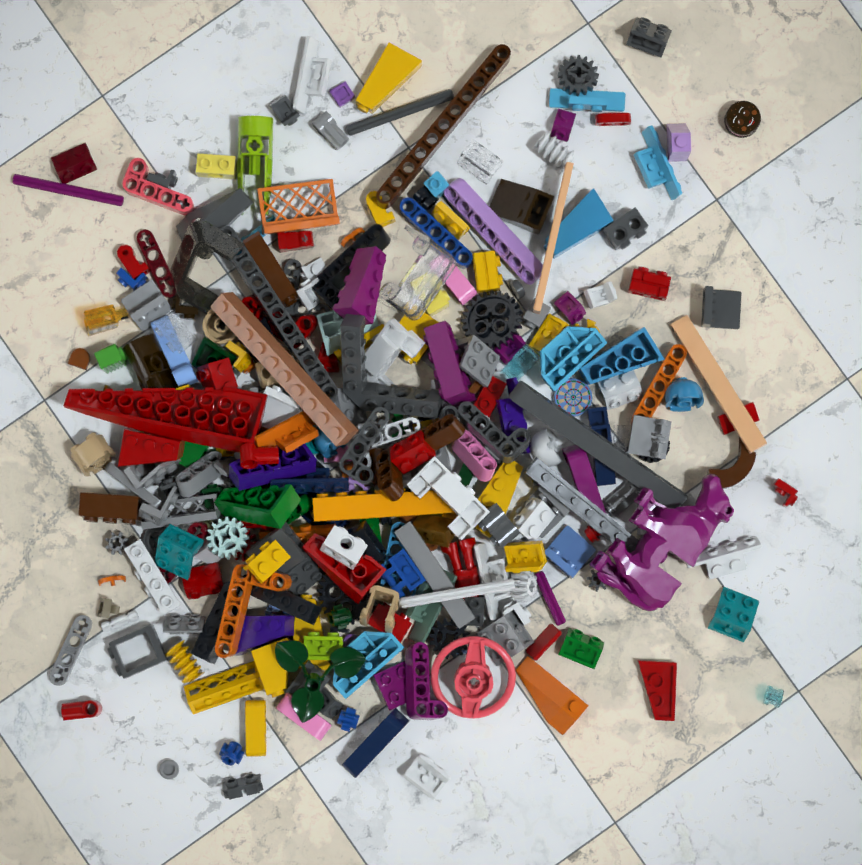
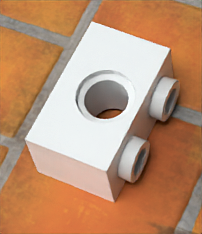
M334 525L320 550L354 570L368 545L365 544L363 539L350 535L345 528ZM341 543L347 544L349 549L342 548Z

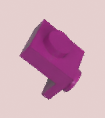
M558 108L550 137L556 136L558 140L568 142L576 113Z
M513 335L512 337L515 341L508 340V346H505L504 343L501 344V350L498 347L494 349V352L500 356L505 365L514 359L527 345L520 335Z

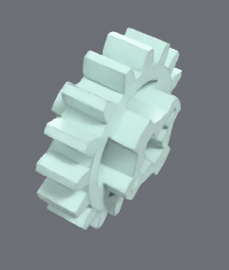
M225 517L224 522L219 518V524L212 523L214 529H208L211 536L206 537V540L211 543L207 546L212 549L211 552L214 555L218 554V557L221 559L224 555L228 560H230L231 555L237 558V552L243 553L244 551L241 548L248 546L245 540L249 539V536L245 534L248 530L246 527H243L244 524L241 521L237 523L238 520L236 518L230 521L228 517ZM236 529L239 531V538L236 536ZM216 539L219 540V548L216 544Z

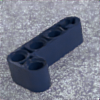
M395 708L344 761L342 766L356 778L406 726L409 720Z

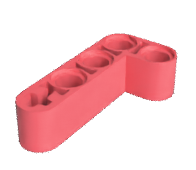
M134 158L130 162L122 183L127 194L187 216L194 211L195 206L189 196L146 180L149 168L142 158ZM136 165H144L143 170L136 172L134 170ZM136 182L137 186L131 190L128 189V184ZM153 188L155 190L153 195H145L147 189ZM171 195L172 200L170 202H163L164 196ZM187 202L189 204V207H185L184 209L181 206V204H179H185Z

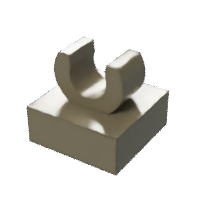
M101 598L98 617L109 619L110 613L119 614L120 607L113 606L112 599Z

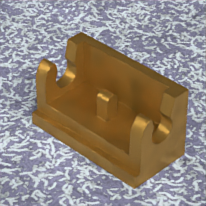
M418 515L413 522L414 527L425 543L448 548L455 536L448 528L454 519L435 515Z

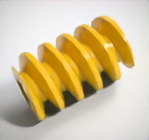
M183 640L171 647L165 656H173L169 661L170 664L177 663L174 666V670L181 669L178 676H185L182 683H190L205 672H198L201 665L194 666L197 659H190L193 654L191 652L186 653L189 646L182 647L185 641Z

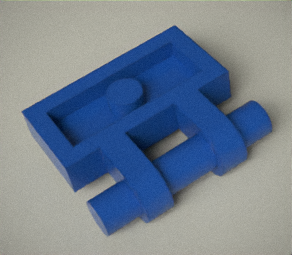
M404 549L388 559L392 565L389 569L384 564H381L386 569L381 578L387 581L392 590L399 593V599L405 596L402 591L404 586H407L411 592L426 581ZM395 571L402 579L398 584L391 575Z

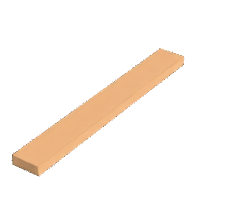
M571 162L566 163L533 307V313L540 314L574 165Z
M688 315L671 323V328L681 344L686 348L687 354L749 453L751 454L767 445L765 438Z

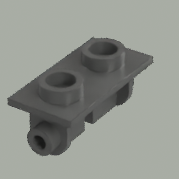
M248 774L243 778H230L222 782V791L224 792L225 799L229 798V800L243 797L242 790L244 789L247 796L264 790L261 783V774Z

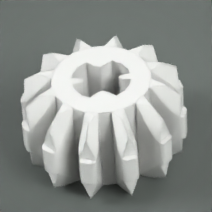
M522 571L511 575L515 582V589L511 590L510 595L514 601H532L536 597L535 592L538 591L537 577L534 573Z

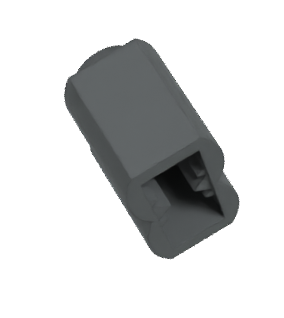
M494 503L488 508L490 513L478 523V526L483 532L486 530L491 535L489 539L495 547L500 546L503 548L517 537L520 532L499 505Z

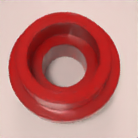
M587 525V529L584 532L592 543L600 541L599 536L601 534L590 525Z

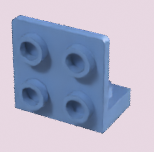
M567 525L545 550L546 558L572 579L596 549Z

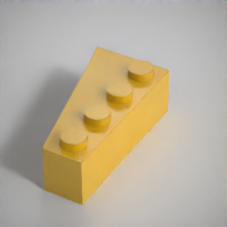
M516 461L511 463L503 462L478 500L487 509L494 503H497L506 514L523 466ZM478 524L475 526L474 529L485 535L487 538L491 537L487 530L483 532L481 528L478 526Z

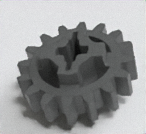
M580 55L577 56V59H574L573 56H570L569 61L565 59L563 65L559 66L560 72L557 75L558 78H561L559 85L564 84L563 91L569 89V95L576 92V96H579L580 92L586 95L587 90L592 92L593 86H596L598 82L596 79L599 78V73H596L598 67H592L594 61L587 62V56L581 59Z

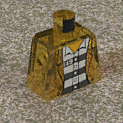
M114 305L87 310L83 314L88 336L118 327L120 320L128 319L126 308L115 310ZM109 316L111 319L107 320L104 317Z

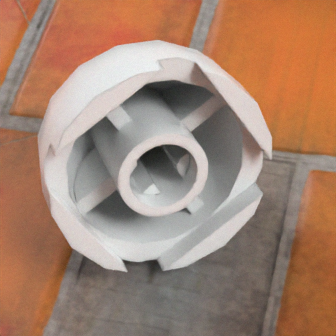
M550 428L542 429L533 436L529 453L532 460L537 457L548 467L558 465L564 461L561 446L558 448L556 443L558 440Z

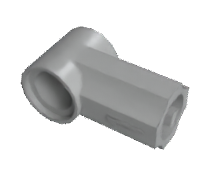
M325 111L312 125L321 136H325L338 150L349 141V138L336 125L337 123L334 118Z

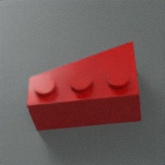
M127 427L123 433L118 467L177 461L183 457L185 441Z

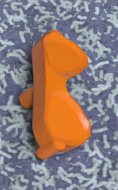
M363 228L355 229L340 244L345 248L346 243L351 239L355 242V236L365 231Z
M122 575L105 577L98 580L99 586L108 581H111V586H115L114 580H124L126 582V577Z

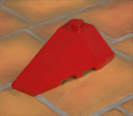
M314 534L302 549L346 595L359 604L369 593L371 587L381 578L386 569L372 557L362 555L354 570L322 552L320 548L326 538Z

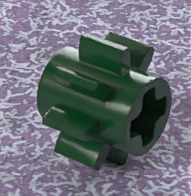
M342 604L333 606L331 612L328 613V620L331 626H337L338 630L347 628L349 622L352 621V615L349 608H343Z

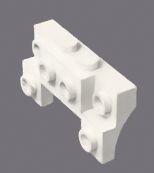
M395 318L389 320L381 332L373 337L371 346L364 350L367 357L365 361L367 382L379 383V385L384 386L395 385L385 375L389 367L401 351H404L411 358L415 357L425 342L414 331H407Z
M434 456L407 486L419 499L432 489L458 515L448 528L462 540L490 511L474 496L475 492L470 486L467 485L465 487L460 482L462 479L456 472L453 471L451 473Z

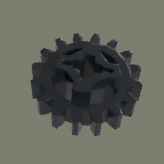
M444 618L443 624L437 621L438 627L431 628L434 634H429V637L433 638L434 641L429 643L430 645L435 644L433 652L441 651L443 647L450 643L442 644L446 639L445 635L447 633L452 635L457 632L458 634L453 639L456 640L459 635L462 634L463 637L470 635V632L464 631L467 625L459 629L452 618L450 622ZM452 625L457 627V629L455 631L448 630L445 626ZM440 630L443 634L442 640L437 643V634ZM462 645L454 649L455 651L450 652L446 659L449 658V655L456 659L457 653L462 656L463 652L461 650H467L468 647Z

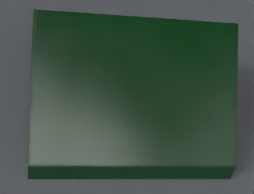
M204 337L191 365L197 368L229 358L234 370L233 364L238 358Z

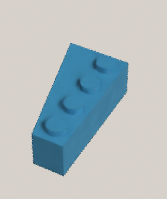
M642 327L585 363L578 371L586 384L590 385L665 359L645 327Z

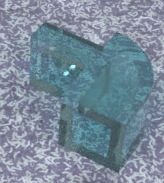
M526 343L502 371L509 378L516 377L517 381H519L539 361L540 355Z

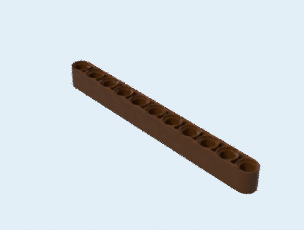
M500 44L494 48L376 193V202L380 208L388 209L395 203L508 65L511 50L507 45ZM504 53L507 56L505 58H500L497 56V54ZM493 67L495 71L488 72L486 71V68ZM476 81H481L484 85L479 87L476 86L474 83ZM465 95H469L472 97V99L466 101L462 97ZM457 109L460 111V114L453 115L451 111ZM445 123L449 127L447 129H441L439 125ZM429 138H435L437 142L434 144H430L427 140ZM418 152H423L425 156L423 158H418L415 156V154ZM407 166H410L414 170L408 173L405 172L403 169ZM400 181L402 184L399 187H394L392 182ZM387 195L390 199L385 202L380 200V197Z

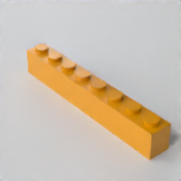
M404 489L403 495L397 501H390L380 490H375V494L368 495L367 491H358L353 496H348L347 492L336 493V497H328V494H316L317 498H313L314 522L455 513L433 490L428 491L419 499L413 492H406Z

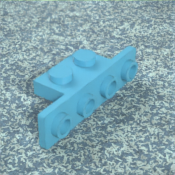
M551 88L549 107L572 109L573 111L623 112L625 110V93L609 91L591 92L587 90L586 95L580 92L579 96H576V92L569 95V89L563 91V89Z
M652 125L648 126L642 131L648 148L634 154L635 160L648 189L664 184L671 200H675L682 194L681 185L677 182L673 167L669 164L666 157V151L661 146L658 133Z

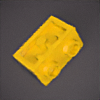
M549 313L529 346L540 352L564 328L569 326L568 323Z

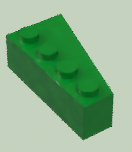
M289 484L285 485L284 488L272 485L270 488L262 489L261 486L240 491L237 488H224L214 503L224 518H236L238 521L281 529L301 499L293 486Z

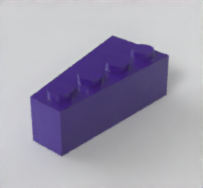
M306 444L288 453H285L278 447L279 464H263L253 469H244L241 467L240 459L229 464V477L240 491L269 484L272 479H289L316 472L317 459Z

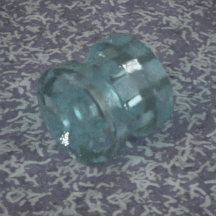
M768 685L763 704H773L774 707L779 708L784 690H776Z

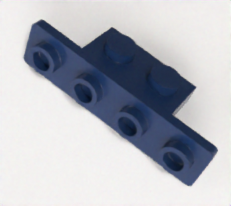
M316 468V472L291 479L270 480L271 486L277 485L279 488H284L285 485L291 484L296 493L299 494L305 492L342 493L349 491L348 478H330V468Z

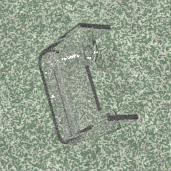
M406 225L405 229L415 239L413 250L419 256L399 285L389 282L382 286L379 290L377 301L410 320H418L455 269L456 259L429 237Z

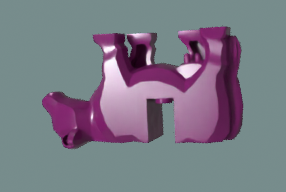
M708 474L703 477L702 489L697 497L695 506L666 507L655 501L652 490L644 487L634 500L639 506L628 521L646 532L639 539L635 550L631 553L627 552L624 541L619 538L614 540L606 553L613 557L616 564L611 561L606 553L602 551L597 553L590 566L598 570L597 576L599 580L604 584L619 589L632 604L642 610L655 611L657 608H663L682 584L659 567V564L666 560L667 553H671L680 561L694 567L699 555L708 546L718 524L721 522L728 523L729 518L733 516L734 509L730 505L729 498L721 486L720 478L715 474Z

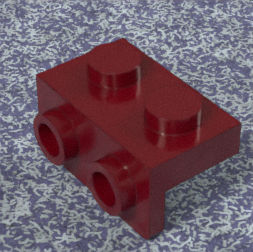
M86 142L51 158L63 184H67L97 170Z

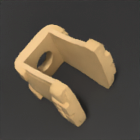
M374 585L369 591L370 597L367 606L360 613L359 622L363 626L368 625L375 599L391 603L385 621V632L392 633L395 625L394 615L399 608V593L389 588Z

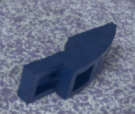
M607 406L587 409L589 427L612 442ZM593 457L597 486L616 484L615 471Z

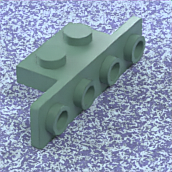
M444 570L454 585L457 576ZM424 582L419 586L415 595L432 593L434 591L429 583ZM441 602L408 608L405 616L416 621L409 639L416 643H425L443 607Z

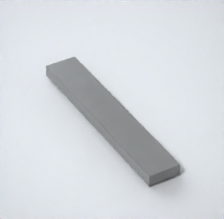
M411 521L394 532L434 592L455 589V586ZM463 598L441 602L459 629L476 618Z

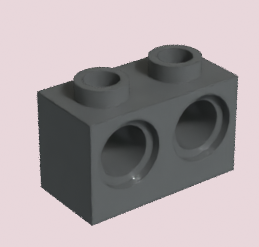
M635 207L604 228L603 233L615 250L619 248L623 250L631 244L630 240L635 237L639 239L647 233L645 230L649 225ZM631 221H636L639 223L640 227L638 229H632L629 223ZM622 232L624 238L617 240L614 237V233Z

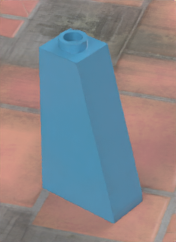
M592 189L560 223L553 254L554 259L604 230V228L614 222L595 189ZM549 236L545 239L544 242L545 245L543 247L545 251L547 249Z

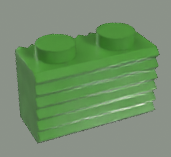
M116 344L94 353L100 368L107 374L127 365L126 360L128 359L124 350Z

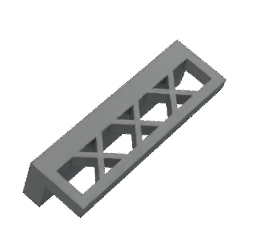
M213 493L179 498L174 504L179 509L175 515L169 514L167 520H162L160 526L144 519L141 522L142 530L165 527L169 524L179 525L218 519L221 516V512L215 503V509L209 510L202 505L205 499L213 498V502H215L218 495ZM191 501L197 505V508L194 512H188L183 508L184 505Z

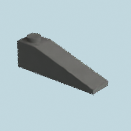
M239 188L189 213L176 226L182 243L193 255L203 254L218 239L219 229L223 226H230L253 201Z

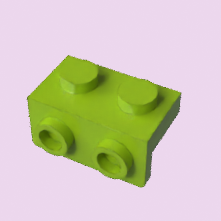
M308 632V636H303L304 645L308 649L307 660H331V653L337 648L343 647V637H339V633H327V636H319L320 632Z

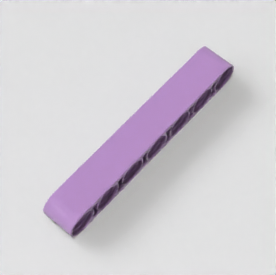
M457 178L451 182L444 190V195L449 202L526 284L532 285L539 280L543 264L465 180Z

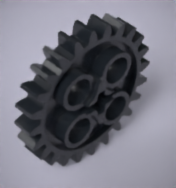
M491 290L490 295H487L484 291L482 298L477 294V301L470 300L473 305L465 306L468 312L462 313L465 319L461 320L463 325H465L462 329L466 332L464 334L466 337L475 335L492 350H494L495 346L501 350V344L503 343L505 346H508V340L515 341L512 336H519L516 329H522V326L518 322H522L524 319L520 316L523 312L519 309L520 305L518 302L515 303L514 297L510 298L508 293L503 295L500 290L496 295ZM506 308L503 313H498L501 309ZM482 310H487L486 313L480 315ZM501 326H505L504 330L498 331ZM486 327L484 332L479 333L481 328Z
M324 574L323 577L326 581L319 582L323 588L317 590L322 593V596H319L317 599L323 600L320 607L326 606L327 609L324 611V614L331 612L333 606H336L335 602L345 593L328 575ZM332 587L339 588L340 596L333 597L330 594V589ZM369 593L367 594V599L361 600L359 604L350 597L345 598L338 604L340 605L344 602L351 603L352 625L355 624V619L359 621L362 609L366 608L370 597Z

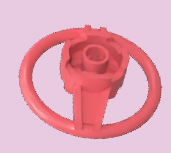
M467 636L450 642L439 652L431 669V686L436 699L445 702L449 712L463 718H482L497 712L511 697L516 682L515 667L507 651L495 641L480 636ZM468 644L465 662L459 665L454 676L455 690L462 697V709L452 705L442 694L438 674L444 658L452 650ZM485 645L495 650L504 660L508 671V683L504 694L495 704L479 710L482 699L487 697L493 688L492 672L485 660ZM472 678H476V680L479 681H476L475 684L472 685L471 681L469 680H471Z

